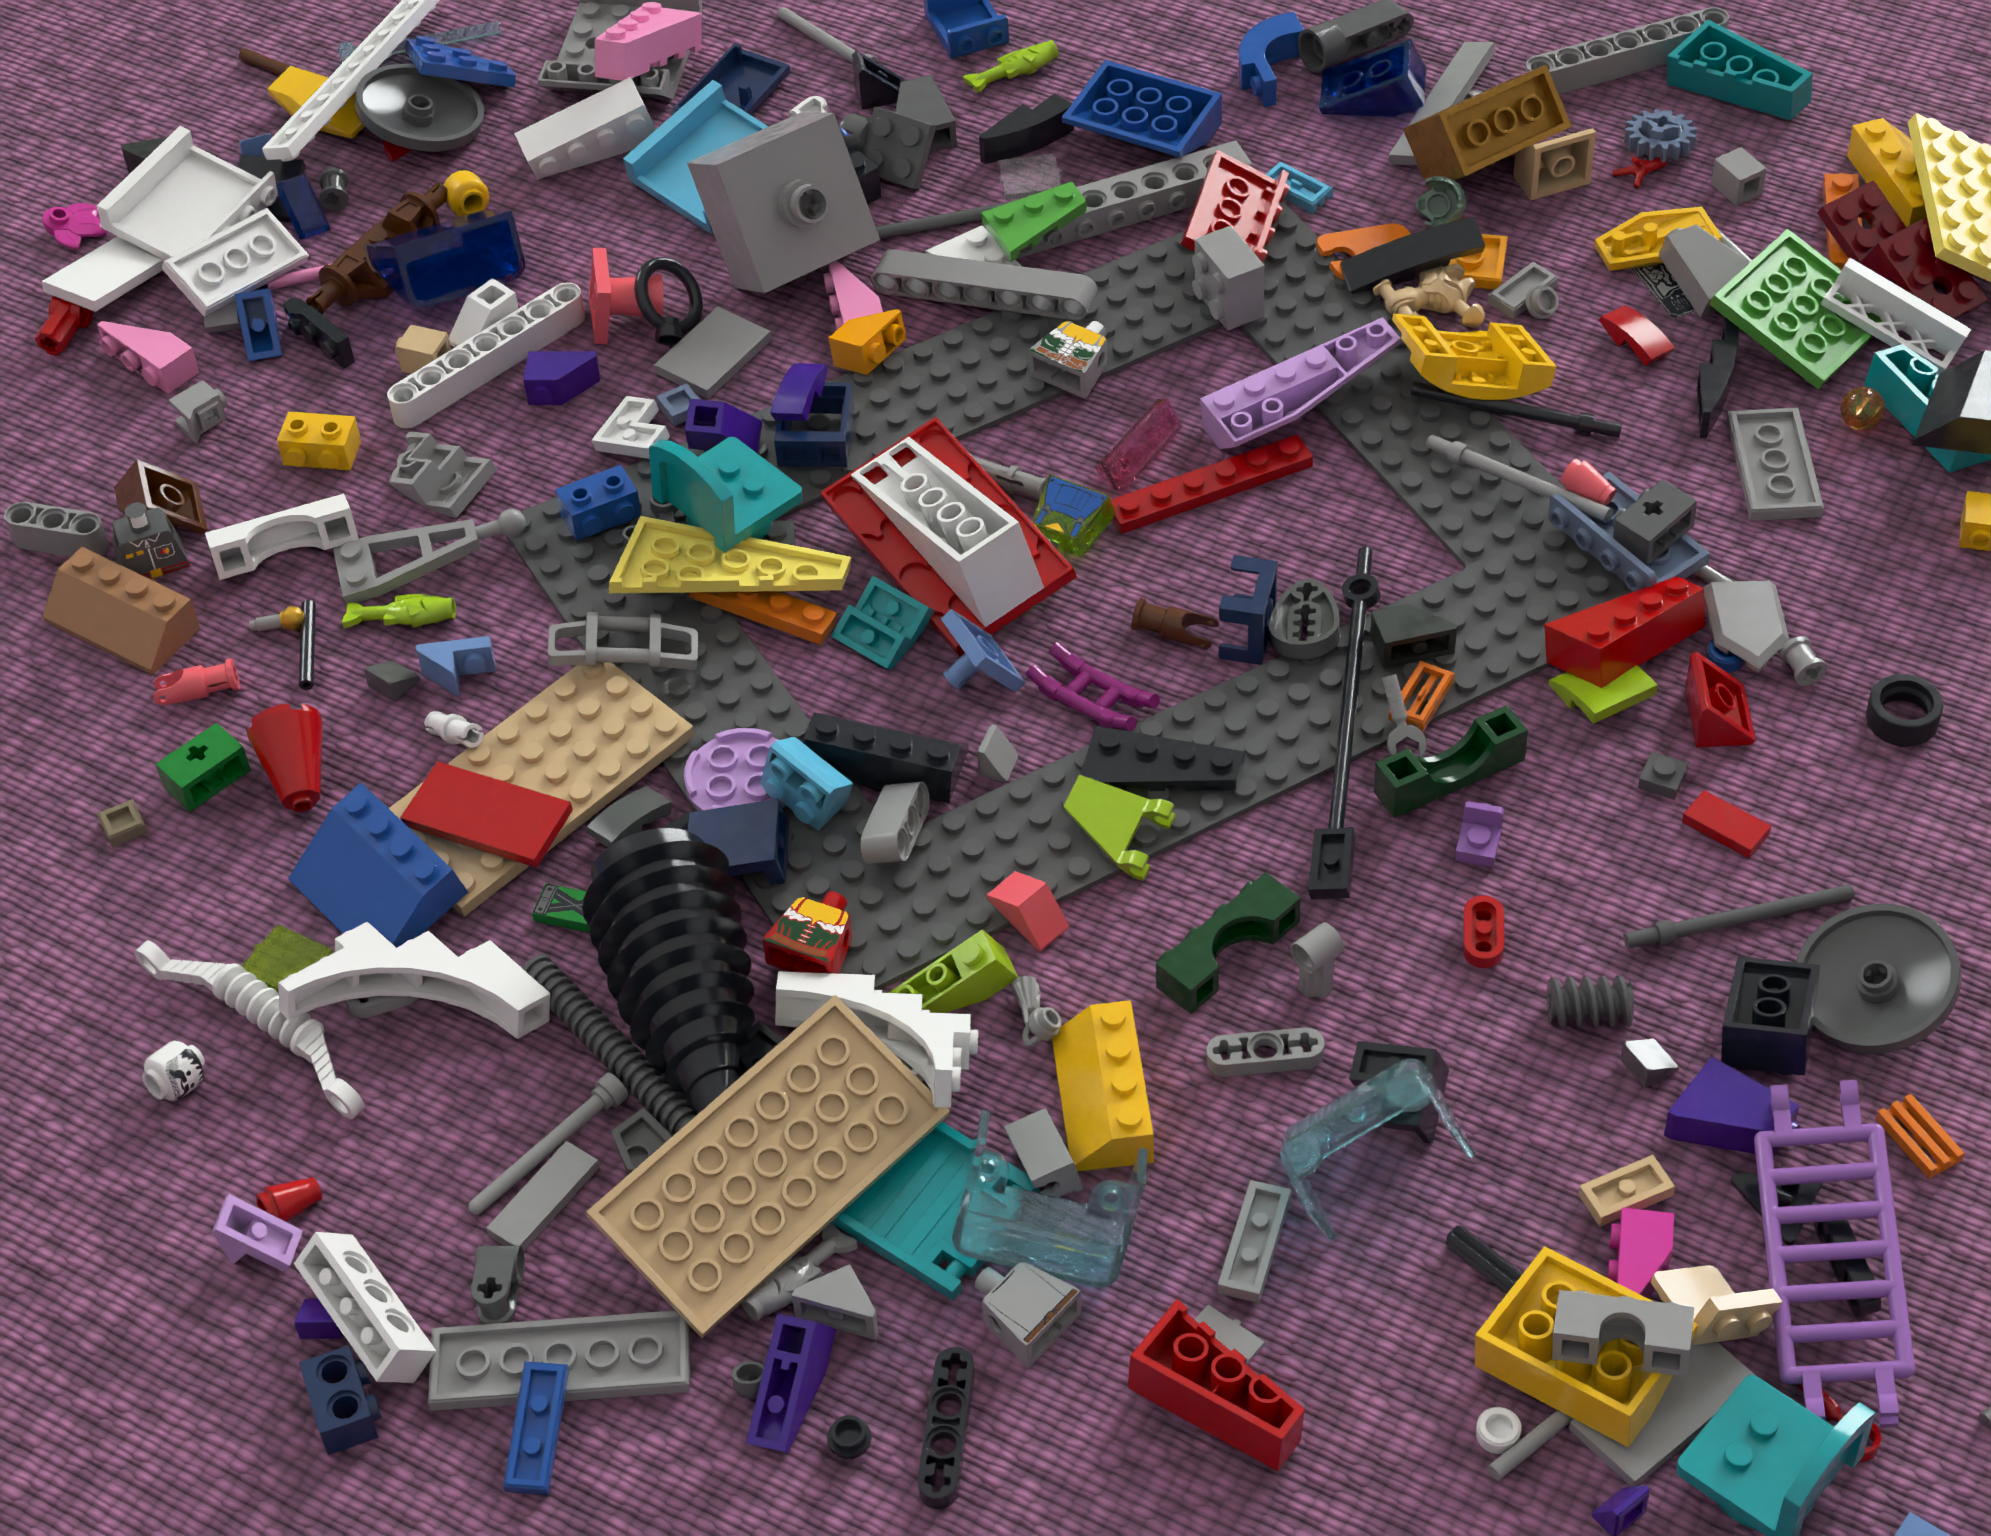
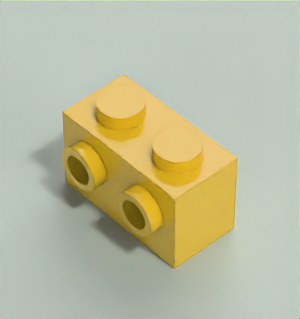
M288 411L277 438V444L283 465L351 470L361 444V438L355 416Z

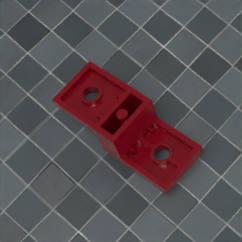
M1874 180L1822 206L1817 212L1848 259L1855 260L1890 282L1897 284V286L1956 320L1982 306L1988 300L1969 272L1935 257L1927 217L1906 227ZM1858 218L1867 220L1871 230L1862 228L1858 223ZM1933 282L1942 284L1946 289V294L1938 293L1933 286Z

